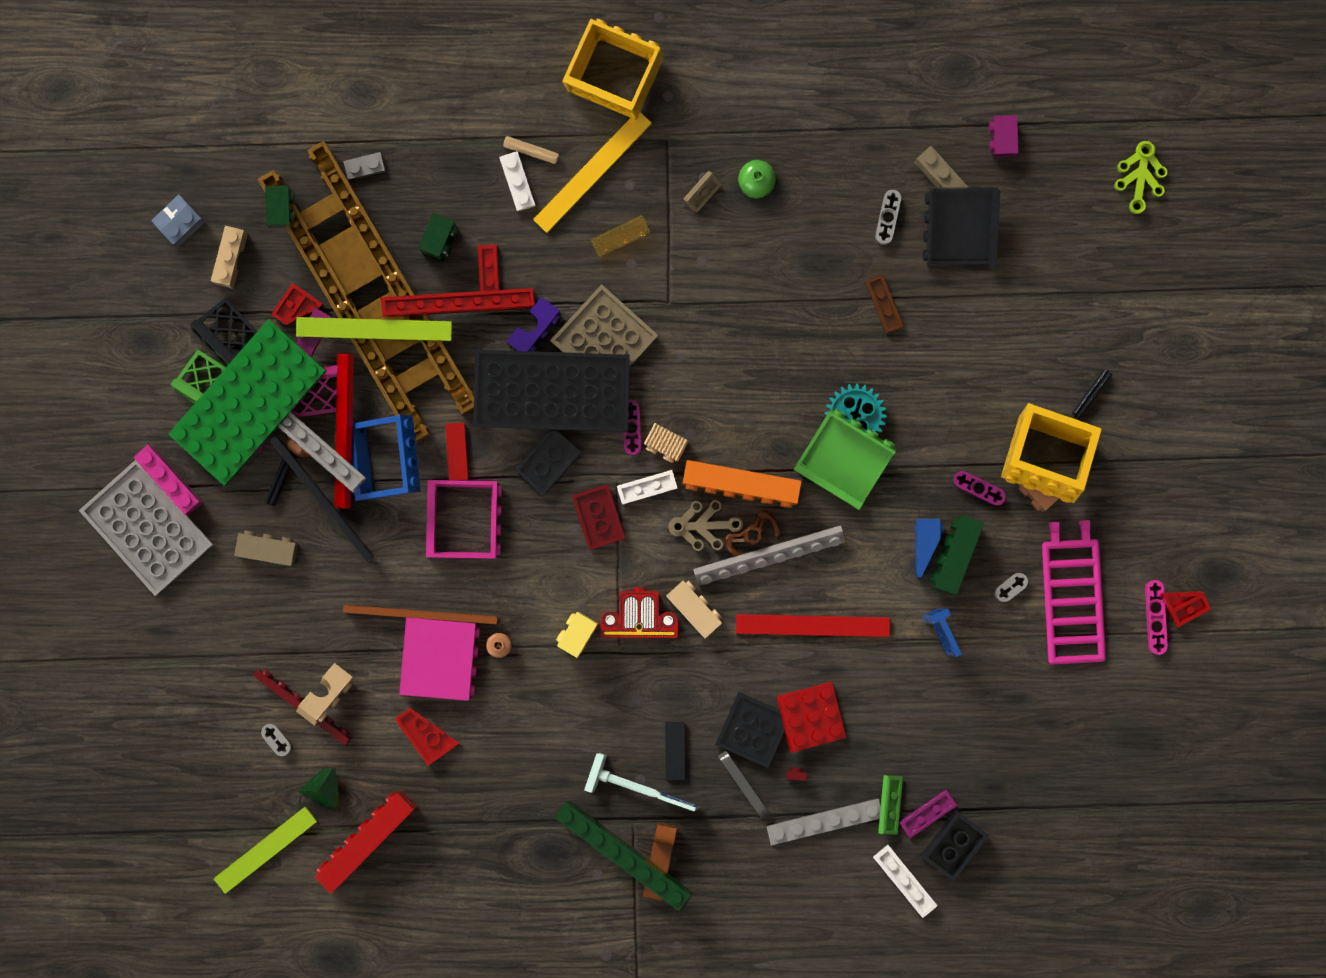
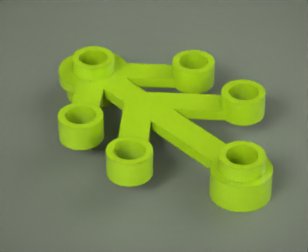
M1149 141L1140 142L1136 147V153L1127 160H1122L1117 165L1118 171L1125 173L1129 170L1130 165L1140 160L1139 167L1125 178L1117 180L1114 184L1117 191H1123L1129 183L1137 178L1134 199L1129 204V209L1133 214H1140L1146 208V203L1142 199L1145 180L1152 188L1154 197H1161L1165 192L1164 187L1158 184L1147 169L1149 162L1155 169V176L1158 179H1162L1167 175V169L1154 156L1155 147ZM1142 148H1146L1148 154H1144ZM1122 163L1127 167L1125 170L1120 167ZM1159 169L1164 171L1163 176L1158 174ZM1118 182H1122L1124 187L1119 188ZM1159 188L1161 190V194H1157L1155 192V189ZM1138 204L1140 206L1139 210H1135L1133 205Z

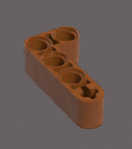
M657 823L650 861L668 873L677 826ZM645 886L643 897L662 901L661 897Z

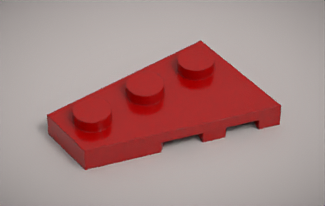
M411 708L395 718L397 724L428 766L459 744V742Z

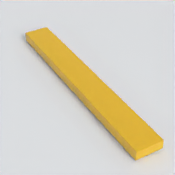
M641 112L637 120L630 118L533 221L548 233L652 123Z

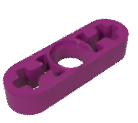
M629 400L628 406L631 403L633 407H636V410H633V417L637 416V420L628 419V423H635L637 431L635 433L623 432L624 450L628 455L635 456L641 451L640 410L636 401ZM638 435V439L634 438V443L638 445V448L635 449V452H631V449H627V446L631 444V440L626 439V436L634 437Z
M960 471L953 476V484L957 488L991 505L998 506L1005 501L1006 496L1002 489L968 472ZM964 475L965 480L971 482V478L974 479L970 485V490L967 489L968 484H958L959 480L957 477ZM976 483L984 485V492L982 494H977L974 491ZM988 487L991 488L989 492L993 494L999 492L1001 500L994 502V498L990 495H987V498H985L984 495L988 492Z

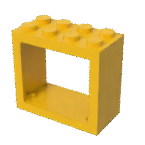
M590 19L562 82L568 92L637 120L664 60L661 48L654 41L649 40V42L641 40L642 38L637 34L632 33L629 35L624 33V30L620 27H609L603 20L597 19L595 21ZM602 40L648 60L649 65L632 102L581 81L598 41Z
M1028 403L1018 418L1001 478L1012 484L1024 485L1029 490L1041 491L1046 496L1058 497L1063 502L1074 503L1085 489L1101 428ZM1029 428L1086 447L1076 480L1020 461Z

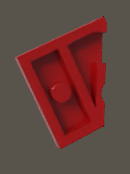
M292 283L271 315L289 326L296 322V317H305L312 313L314 308L319 309L324 304Z
M1201 591L1160 594L1176 627H1180L1211 610L1205 594Z

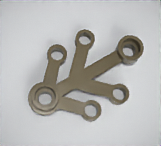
M714 500L696 522L687 523L695 513L702 510V504L699 501H694L691 504V508L681 518L676 517L669 522L668 528L672 535L683 536L696 551L702 550L704 544L701 540H696L688 530H696L711 544L714 550H720L723 542L720 539H716L708 530L729 529L732 532H739L743 528V522L738 517H733L729 521L707 522L715 512L721 509V503ZM715 502L719 504V509L717 510L712 508V504ZM695 503L700 505V509L697 511L693 509V504ZM733 521L739 522L738 528L732 527ZM680 523L682 525L681 530H675L674 525ZM698 541L702 544L700 549L694 547L695 542ZM715 541H719L721 543V546L719 548H715L713 546V543Z

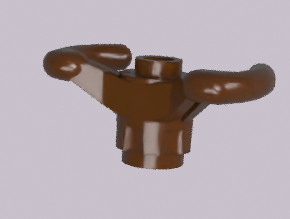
M766 510L759 511L756 515L755 523L739 534L729 533L725 536L726 548L733 557L742 555L734 548V542H746L748 545H756L762 540L761 529L764 520L771 524L775 538L781 536L778 522Z

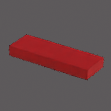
M479 245L480 291L500 290L497 245Z
M465 423L445 424L449 481L469 480Z

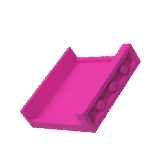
M406 617L399 695L468 701L471 699V696L474 697L475 685H472V677H476L477 666L473 665L474 658L478 657V647L475 646V642L480 636V627H477V623Z

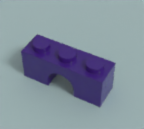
M543 297L530 310V314L538 320L537 328L532 332H525L517 327L506 341L514 350L535 351L537 349L535 345L539 340L543 341L549 333L547 330L551 324L555 326L561 318L559 316L560 310Z

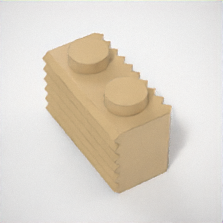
M654 423L644 445L647 446L646 450L654 454L658 451L664 455L663 459L673 463L674 460L679 461L689 441Z

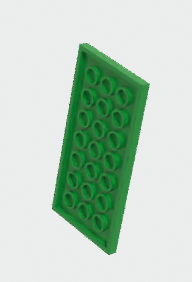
M268 319L168 435L219 482L227 486L327 370L271 319Z

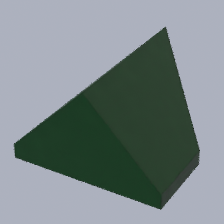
M335 768L322 769L298 791L325 807H340Z

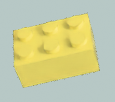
M581 612L571 614L566 622L569 625L567 630H562L556 639L559 642L558 647L576 658L580 656L599 624Z

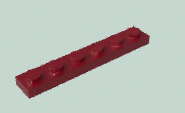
M257 669L253 674L256 679L297 709L303 701L304 697L297 692H290L288 690L289 686L281 680L277 682L273 679V674L267 669ZM329 716L322 723L317 722L318 726L343 745H347L352 739L348 736L350 732L343 727L338 728L333 724L335 721Z

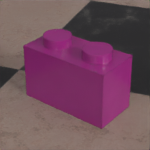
M1017 115L994 116L992 122H989V133H992V141H989V151L993 152V157H1016L1018 154Z

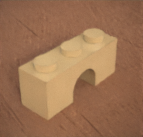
M225 226L211 277V282L234 289L238 274V257L240 252L244 251L248 235L244 230Z
M334 663L320 682L327 688L328 695L317 697L310 692L300 703L296 712L314 726L318 721L322 723L328 715L326 711L330 707L334 708L340 701L338 697L341 693L346 694L351 688L352 684L350 682L353 677Z

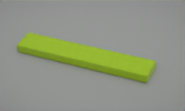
M305 806L214 878L215 882L226 894L317 822L316 818Z

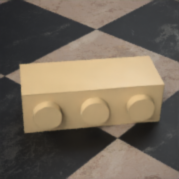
M682 581L666 597L696 630L706 638L722 624L720 621L722 617L715 609L711 611L707 607L709 603L702 595L698 597L694 593L696 588L689 581L686 583Z

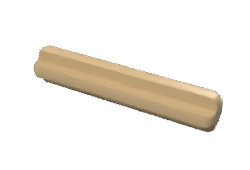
M508 136L504 140L503 146L553 164H556L559 154Z

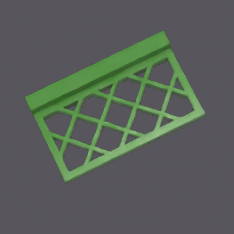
M197 350L177 379H174L170 385L173 390L196 403L203 395L200 392L199 385L206 383L211 385L217 379L211 378L210 369L219 368L223 372L226 367L200 350ZM199 356L206 360L207 367L196 368L195 361ZM208 370L209 380L198 381L197 372ZM194 372L196 382L186 383L182 380L186 374Z

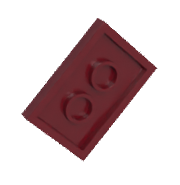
M608 484L571 495L589 550L626 539Z

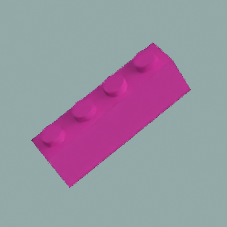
M147 445L134 456V459L184 515H190L203 504V501L153 446Z

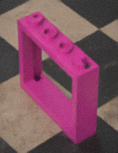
M428 480L426 557L497 559V555H500L501 544L497 543V536H501V524H498V516H501V505H498V497H502V486H498L497 481ZM437 487L492 488L491 553L436 552Z

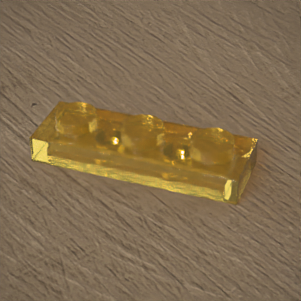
M640 215L590 241L600 258L649 234L650 230L643 216Z

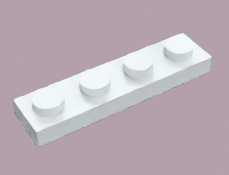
M889 845L873 856L922 918L937 907V904Z

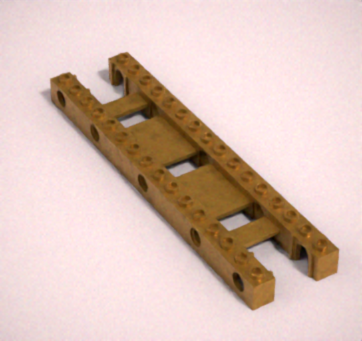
M322 141L307 150L310 154L309 158L313 163H316L322 175L321 179L327 183L332 194L302 212L299 211L295 202L292 203V210H295V222H292V227H286L337 317L346 319L430 321L427 315L382 318L380 298L357 310L349 294L380 276L384 279L390 291L382 297L410 296L415 294L327 144ZM275 170L257 179L264 192L265 186H285L282 182L283 178ZM344 211L352 227L319 245L310 229ZM350 338L395 416L413 415L416 444L429 437L430 433L428 432L429 428L424 425L418 415L417 407L411 403L406 393L433 377L440 376L445 385L444 389L450 392L456 402L457 411L461 412L463 416L474 410V395L442 341ZM420 342L428 358L396 376L387 360Z

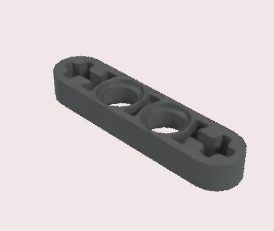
M727 751L718 755L758 815L762 818L769 813Z

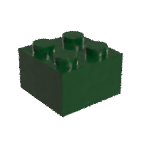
M432 213L418 246L420 252L441 262L445 258L448 259L452 249L450 244L456 240L459 233L455 222Z

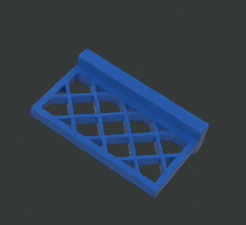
M937 608L922 615L921 618L924 623L933 625L946 654L955 657L962 655L945 618L951 616L948 608Z

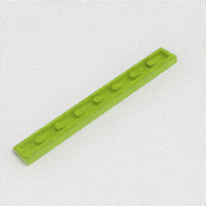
M296 317V337L452 341V321Z

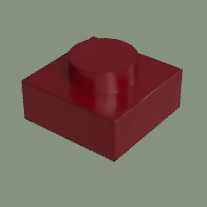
M791 767V770H786V779L806 781L807 773L802 771V768Z

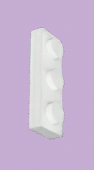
M518 152L499 157L517 212L535 207Z
M670 470L619 485L617 489L623 505L677 489L673 472Z

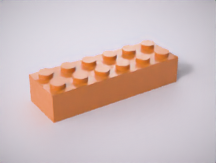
M687 460L682 485H686L688 490L697 491V488L705 489V493L716 494L719 491L724 492L723 496L735 498V495H741L743 500L754 501L757 498L762 499L761 503L772 505L774 502H779L780 506L791 508L798 503L801 481Z

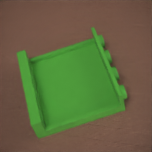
M831 409L794 470L860 510L866 497L897 449L891 441L887 439L883 441L878 438V434L871 429L867 431L862 428V424L857 420H849L842 411Z

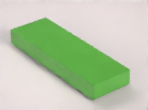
M884 775L878 832L880 834L898 835L902 776Z

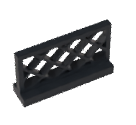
M226 297L198 320L195 319L190 323L192 332L225 367L237 356L230 352V345L242 346L243 349L247 344L244 343L245 334L255 335L257 333L256 329ZM226 305L231 310L230 316L219 315V309ZM207 318H215L216 328L207 327L203 322ZM218 319L230 320L229 329L218 328ZM232 320H240L243 323V330L231 329ZM217 332H229V342L220 341L217 338ZM231 333H243L242 343L231 342Z

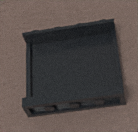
M929 187V193H925V205H928V212L924 213V223H927V231H924L923 240L927 242L926 250H923V261H926L928 267H931V264H987L989 267H997L1001 195L999 188Z

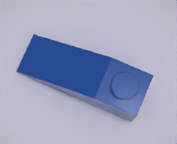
M940 519L915 520L916 577H922L940 540V535L944 534V525L940 523Z

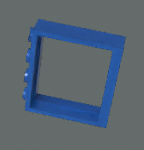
M397 415L352 424V466L366 478L354 492L355 501L421 492L413 415ZM396 423L403 487L373 492L366 428Z

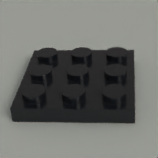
M738 692L715 745L769 768L785 732L780 710Z

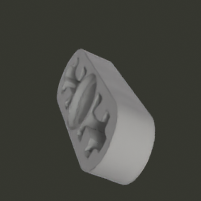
M896 190L887 191L883 198L875 233V239L880 245L889 244L893 238L901 203V195ZM891 194L895 195L894 197L897 199L892 205V208H896V211L891 208H884L885 206L889 207L890 200L887 197H890ZM890 212L894 217L893 221L885 222L883 214ZM881 224L886 227L892 226V229H887L886 235L889 238H886L885 241L879 236L884 231V227H880Z

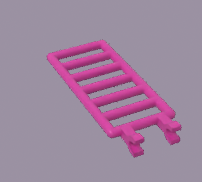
M1090 520L1079 521L1081 540L1060 541L1059 522H1049L1051 542H1044L1042 544L1048 661L1052 665L1104 662L1106 660L1100 546L1097 539H1090ZM1092 547L1093 559L1050 561V549ZM1093 566L1094 578L1051 580V568ZM1094 585L1095 597L1053 599L1052 588ZM1095 605L1096 616L1054 618L1053 607ZM1096 624L1097 635L1055 637L1054 626ZM1097 643L1098 645L1097 655L1056 657L1055 645Z

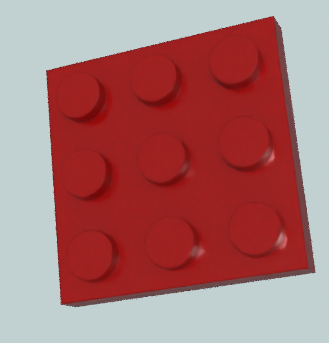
M832 682L776 696L790 752L846 738Z

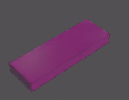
M945 789L899 821V824L911 839L955 808L957 804Z

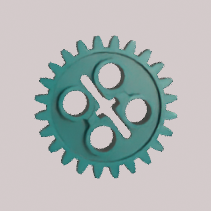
M848 384V390L841 387V394L835 391L836 398H829L833 403L832 405L826 404V407L830 410L833 409L835 411V409L842 411L849 420L853 419L850 413L855 412L858 400L861 398L862 403L859 409L861 417L856 420L858 422H865L868 426L867 431L871 429L875 432H882L879 425L886 424L881 421V418L887 417V415L882 414L886 407H880V404L884 401H877L879 393L873 396V388L867 392L866 385L859 389V385L856 384L855 389H852L851 385ZM848 397L855 400V405L852 408H847L844 405V400ZM866 403H870L873 406V412L870 414H865L862 411V407Z

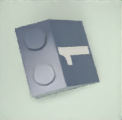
M179 194L151 220L160 232L177 248L205 223Z

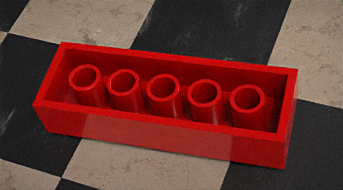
M402 790L398 793L396 791L392 792L385 799L387 804L384 807L380 805L371 814L373 818L365 820L357 828L359 832L351 834L343 842L346 846L344 848L341 846L330 855L332 860L330 862L326 860L316 870L318 874L314 878L330 894L417 808V805Z

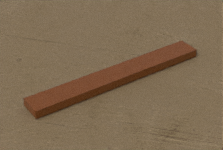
M356 605L343 606V613L498 624L499 620L498 616Z

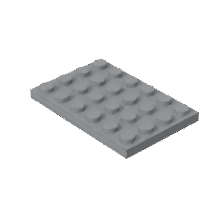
M136 460L79 510L154 596L160 594L214 545L188 515L183 514Z

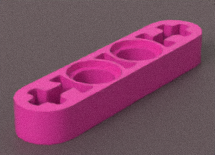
M1151 580L1145 585L1148 647L1151 653L1161 655L1166 652L1168 647L1165 603L1160 595L1164 593V585L1159 580ZM1153 583L1159 586V590L1156 591V597L1160 596V600H1150V597H1154V592L1150 591ZM1154 602L1159 603L1161 606V610L1158 613L1151 611V605ZM1156 621L1162 625L1161 631L1157 633L1152 630V624ZM1152 635H1162V638H1158L1159 644L1163 645L1162 648H1159V652H1157L1156 648H1153V645L1157 644V638L1152 639Z

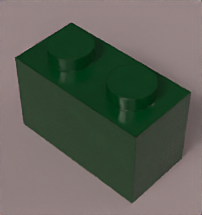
M265 186L266 225L269 228L292 227V222H295V210H292L295 194L289 186Z

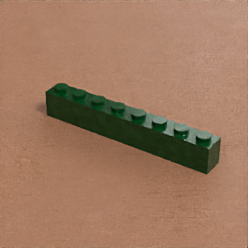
M565 802L554 817L678 911L685 907L694 894L573 802Z

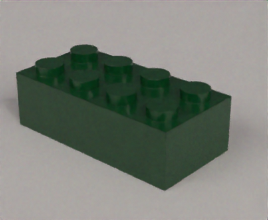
M963 514L953 518L950 529H952L951 535L946 536L943 546L946 548L944 553L939 554L936 562L939 565L938 569L935 572L933 571L930 577L931 588L950 595L958 594L984 522Z

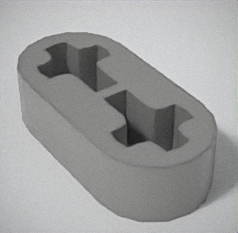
M1015 573L995 589L996 599L1001 602L1011 600L1026 588L1028 584L1027 577L1022 573ZM1015 577L1023 578L1022 586L1016 585L1014 588L1012 587V584L1016 582ZM1001 588L1003 590H1006L1007 588L1011 589L1006 593L1008 596L1007 598L999 596L1001 594Z
M267 724L262 728L261 735L277 755L285 756L291 752V742L276 724ZM267 728L275 729L273 734L276 736V739L273 736L266 735L268 733ZM278 740L281 744H287L286 752L278 750L280 748V745L277 743Z

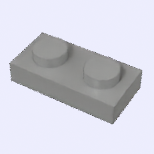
M381 152L343 161L349 181L386 172Z

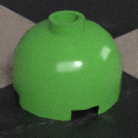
M752 160L741 168L738 182L741 191L746 196L758 199L771 193L775 186L776 175L772 166L767 162Z

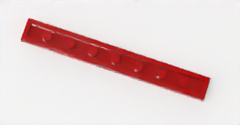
M533 288L380 298L382 318L529 309L535 305Z
M337 354L335 451L352 465L354 354ZM335 477L334 506L344 509L350 508L351 490Z
M736 614V634L890 637V618Z

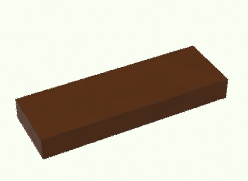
M883 274L866 280L865 285L885 334L903 328V322Z

